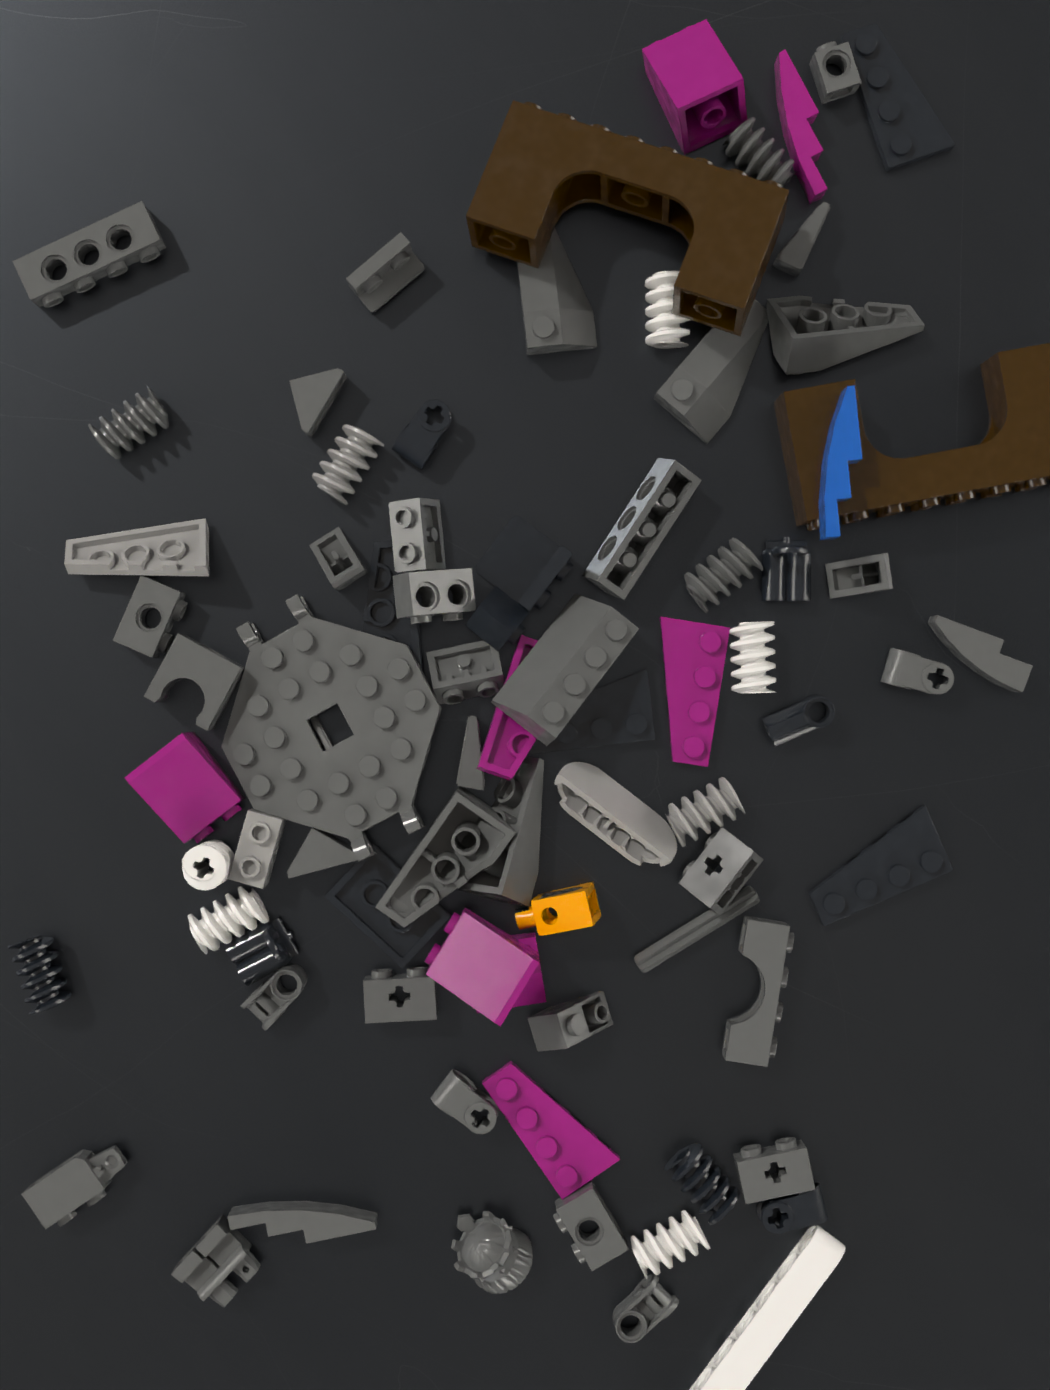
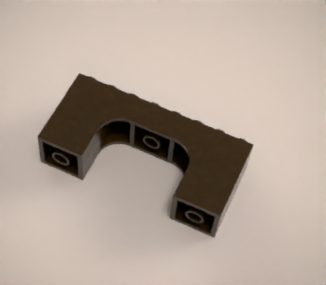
M513 100L466 214V220L472 247L537 269L540 266L558 219L566 210L577 204L587 202L599 203L669 226L680 232L689 244L674 284L672 314L741 336L784 222L789 190L772 180L760 181L748 177L745 172L738 169L726 170L714 166L712 162L704 158H689L680 155L675 149L667 146L659 148L646 144L642 139L633 135L622 136L613 133L603 125H588L577 121L569 114H554L543 110L535 103L525 102L523 104Z
M1050 343L997 352L980 364L990 419L987 434L979 445L920 456L892 458L883 455L871 445L864 430L855 379L783 392L774 402L796 527L806 525L807 531L820 529L818 502L821 465L829 426L840 394L847 386L855 385L863 459L856 464H848L852 498L844 502H837L839 519H841L842 525L861 522L863 519L870 518L869 513L876 512V518H884L904 512L907 506L911 507V512H916L940 505V500H945L946 506L974 499L976 498L975 494L980 493L981 499H987L1011 492V487L1015 488V493L1047 485L1046 481L1048 480L1050 483Z

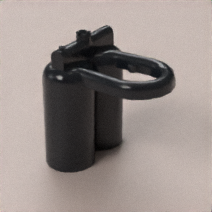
M783 537V540H766V549L762 552V601H811V553L807 548V540H790V537Z
M280 917L274 921L269 920L265 924H258L256 929L245 931L244 935L240 938L234 937L229 944L224 943L228 956L236 965L237 971L246 986H250L288 965L292 957L299 954L292 940V937H294L291 934L292 932L287 931Z

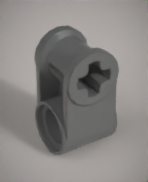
M890 648L881 682L908 690L914 689L929 694H943L951 689L954 683V674L950 667L943 663L922 658L920 655ZM938 669V676L943 677V681L941 684H935L932 688L933 682L928 680V674L935 673Z
M293 963L280 968L265 984L262 983L240 1006L243 1009L248 1008L263 1023L262 1028L266 1031L302 992L307 983L306 972L301 966ZM285 974L293 976L297 981V988L289 990L283 987L281 976Z
M451 1069L430 1097L440 1110L454 1117L476 1134L490 1132L497 1122L499 1107L492 1097L478 1088L467 1076L455 1069ZM484 1108L489 1111L487 1117H483L481 1120L475 1117L477 1111L481 1112Z
M654 1273L648 1275V1280L644 1278L613 1310L612 1318L616 1333L624 1342L635 1343L640 1341L659 1322L667 1318L679 1304V1299L675 1295L671 1296L658 1282L659 1277ZM633 1315L639 1318L637 1324L632 1328L621 1326V1321L626 1316Z

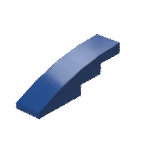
M855 385L847 386L841 392L828 430L821 465L818 502L820 540L836 539L841 536L837 502H844L852 498L848 464H856L863 459Z

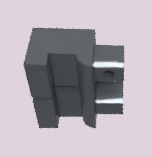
M222 1215L177 1263L171 1275L181 1283L184 1281L197 1291L199 1298L203 1302L210 1297L213 1301L225 1307L238 1292V1288L226 1277L234 1271L247 1283L257 1273L261 1264L249 1251L252 1244L237 1229L230 1230L229 1221Z

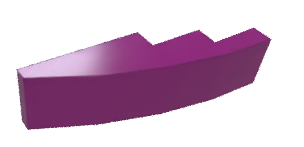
M786 49L779 52L774 63L776 101L786 147L790 159L793 158L795 160L793 164L794 171H798L796 176L809 204L821 199L828 189L814 164L823 152V148L810 124L814 123L819 111Z

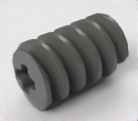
M751 117L735 129L725 140L723 146L729 143L725 154L728 157H732L739 153L735 165L740 168L749 164L745 171L748 177L758 174L757 180H772L784 187L798 172L791 173L790 171L795 160L792 158L782 163L780 160L785 149L781 148L772 152L771 148L775 139L771 138L763 142L761 138L766 129L762 127L753 131L752 127L756 118Z
M147 386L149 398L146 399L138 392L135 394L137 402L135 407L128 401H123L124 414L112 408L113 421L110 422L101 415L99 417L101 425L99 430L90 423L88 424L91 433L100 446L115 459L122 457L120 446L129 452L133 451L132 438L140 444L145 443L144 431L151 436H156L158 432L155 423L165 429L169 427L168 414L149 386Z
M734 537L729 540L731 551L723 546L717 549L720 560L713 555H709L706 558L709 569L699 563L695 566L698 577L689 572L684 575L687 590L705 613H708L707 600L715 605L720 604L717 596L719 591L728 597L731 595L729 583L734 584L738 588L742 587L739 577L741 574L750 580L754 578L750 567L755 566L763 571V566L750 548Z

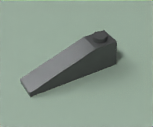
M554 228L538 269L517 262L527 355L597 348L594 312Z
M812 297L771 298L767 299L766 303L773 355L786 375H800L807 372L821 371L922 332L925 324L911 305L867 302L864 307H855L845 304V299H833L832 304L812 303Z
M754 299L741 336L712 327L657 391L654 397L657 403L706 444L709 443L732 414L767 326V309Z
M525 757L510 781L501 778L494 791V798L496 800L491 808L516 833L492 865L480 871L456 890L502 903L529 907L539 870L544 760Z
M459 786L375 908L405 928L451 892L467 883L473 876L492 865L508 845L516 831L489 805L465 788Z

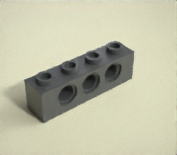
M140 201L12 262L30 300L38 307L44 306L49 308L61 303L64 300L63 296L71 292L81 293L90 290L96 285L95 281L103 277L113 278L122 275L128 270L127 266L138 261L146 263L156 259L160 255L159 251L167 247L149 209L143 201ZM126 235L131 236L132 241L127 249H116V243L119 238ZM93 250L99 251L97 262L92 265H85L84 259L86 254ZM65 265L67 267L66 275L60 280H53L52 274L54 269Z
M658 458L582 576L608 595L625 600L702 480L676 460Z

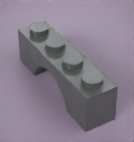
M745 915L743 917L738 950L742 955L755 963L760 974L761 987L756 1002L747 1012L727 1019L722 1047V1055L726 1061L768 1067L769 1057H775L777 1037L773 1036L775 1023H780L783 1012V1002L778 1001L780 987L786 988L789 974L788 967L784 966L786 953L792 952L794 944V932H790V926L786 922Z

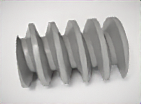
M346 424L343 425L342 430L348 438L336 437L334 439L340 451L328 449L327 454L333 462L321 461L319 465L325 474L313 473L312 478L317 483L319 489L347 506L348 503L341 494L343 492L355 493V490L349 483L350 480L362 482L363 479L357 472V469L369 470L371 467L364 458L366 456L377 458L378 454L372 446L373 444L384 446V444L364 430Z
M724 777L718 779L719 790L711 783L706 785L707 796H704L699 790H695L693 792L694 803L684 796L681 798L682 809H679L673 803L668 805L669 816L666 815L682 847L686 846V834L695 841L699 839L697 828L700 827L707 834H710L711 821H714L721 828L724 826L723 815L726 814L732 821L737 820L736 808L745 813L735 790Z

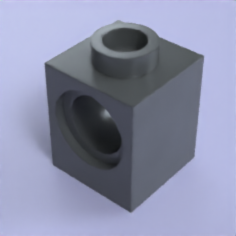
M833 41L819 46L816 49L817 52H814L809 66L821 104L855 94L861 84V79L849 42L837 45V42ZM826 65H837L841 69L842 74L839 76L831 75L827 71Z

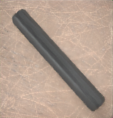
M746 886L739 891L722 915L709 909L636 954L634 960L643 973L650 971L760 902L758 894L753 887Z

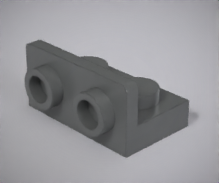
M400 232L350 274L346 280L350 289L371 313H375L421 274L425 267L413 253L410 242Z
M413 498L390 502L389 515L395 572L446 570L440 500Z
M484 640L426 652L433 691L440 704L454 705L468 698L478 696L483 698L492 697L504 685L505 681L499 653Z

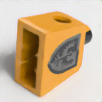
M594 881L538 894L531 900V906L515 909V918L519 930L536 927L539 936L592 927L601 917ZM549 907L555 909L557 911L558 916L552 915L549 911Z

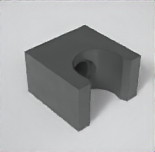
M178 633L144 697L155 703L164 702L169 697L170 690L177 682L183 679L193 680L201 687L205 699L203 710L196 719V725L206 731L214 730L242 679L245 667L193 638Z

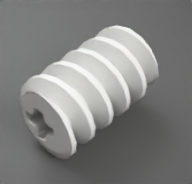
M660 271L652 274L651 277L645 280V287L652 290L645 295V301L652 304L645 309V315L652 318L645 324V329L652 332V334L645 338V343L649 346L661 349L689 346L687 343L680 342L681 337L690 335V330L681 328L680 323L690 319L672 314L674 284L679 271Z
M774 621L741 622L739 626L729 630V634L740 637V640L730 644L731 649L740 651L739 655L730 658V662L741 666L740 669L731 672V677L741 680V683L731 687L732 691L740 694L775 693V691L766 689V686L775 683L776 678L766 675V672L776 668V664L765 660L766 657L775 654V649L765 646V643L775 639V635L764 632V629L774 625Z
M215 839L205 841L186 852L182 859L184 878L189 885L196 889L205 891L214 889L229 878L235 857L233 851L223 841ZM206 859H210L209 864H208L207 862H204V861H205ZM209 866H211L212 868H214V870H212V871L208 870V869H209Z
M242 886L238 887L239 899L237 900L230 893L225 894L226 906L214 900V912L212 914L205 907L200 908L201 920H198L192 913L188 915L191 933L204 954L207 955L208 953L207 947L212 951L218 950L220 948V941L225 944L232 942V933L239 938L245 933L244 926L251 931L256 929L257 919L264 924L269 921L267 910L253 888L248 893Z
M686 1210L681 1211L682 1223H679L673 1216L668 1218V1230L661 1223H657L656 1236L648 1229L643 1230L644 1242H641L634 1235L631 1236L633 1253L647 1280V1268L655 1275L661 1273L659 1262H662L669 1269L673 1268V1255L682 1263L685 1262V1249H688L694 1256H697L699 1254L697 1243L699 1242L707 1250L711 1249L696 1217H692Z

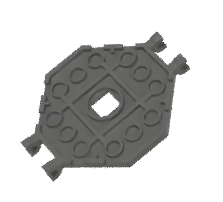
M296 594L285 601L299 623L265 643L255 623L246 622L236 628L250 652L221 747L254 810L348 838L359 862L376 854L364 831L395 814L400 813L401 820L408 834L415 833L426 827L414 807V801L442 707L408 645L314 618L304 596L300 597L299 594ZM338 704L354 735L324 751L309 722L311 718Z

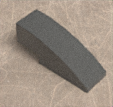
M939 615L929 617L928 625L939 640L971 670L1009 691H1024L1033 665L1000 654L1004 643L1003 639Z

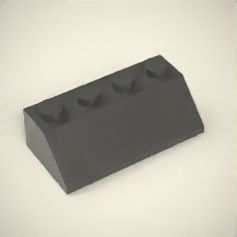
M574 594L492 699L491 703L548 746L557 738L639 628L613 607Z

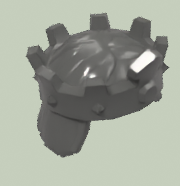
M483 1211V1218L475 1221L470 1214L458 1215L456 1226L461 1232H464L459 1241L452 1240L451 1249L456 1251L458 1261L454 1264L456 1270L468 1274L480 1288L492 1294L506 1293L518 1287V1284H521L526 1279V1275L529 1274L533 1262V1250L529 1237L518 1230V1228L508 1226L503 1218L501 1220L496 1218L490 1211Z

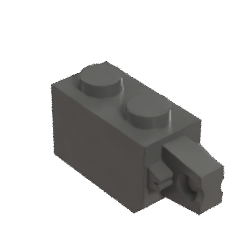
M117 1145L96 1155L93 1151L82 1149L32 1183L21 1195L45 1230L54 1223L61 1227L77 1215L76 1208L85 1202L90 1207L105 1197L107 1193L104 1189L112 1181L111 1178L128 1161Z

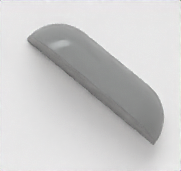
M572 762L561 769L554 784L557 785L559 795L562 798L559 803L569 815L629 861L637 865H641L643 862L660 863V867L673 860L677 851L676 838L669 824L658 813L602 770L591 764Z

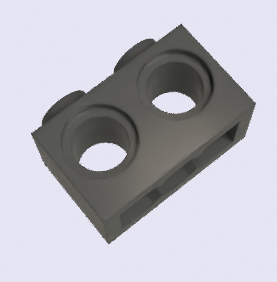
M472 568L407 572L392 576L397 619L410 618L411 624L432 622V616L442 615V622L464 619L463 613L476 611ZM449 589L451 590V592H452V594H453V601H452V603L450 602V600H449V598H448V590H449ZM417 591L422 597L421 605L416 600Z

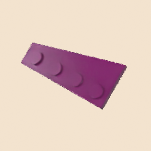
M660 616L672 761L708 767L730 627Z
M524 635L519 637L504 684L538 640ZM496 707L476 769L510 781L537 738Z
M512 1061L482 1080L483 1086L562 1200L620 1160V1156L601 1142L592 1131L584 1127L567 1109L551 1098L542 1087Z

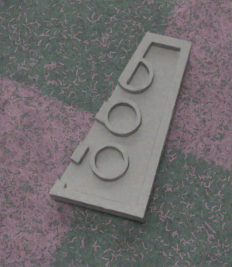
M206 518L66 540L64 564L68 574L209 576V527Z

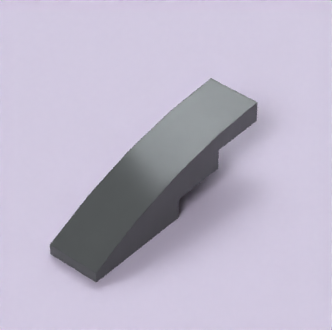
M268 1201L233 1206L228 1214L230 1230L265 1223L268 1237L303 1230L306 1244L376 1230L379 1221L377 1212L342 1204L313 1201Z

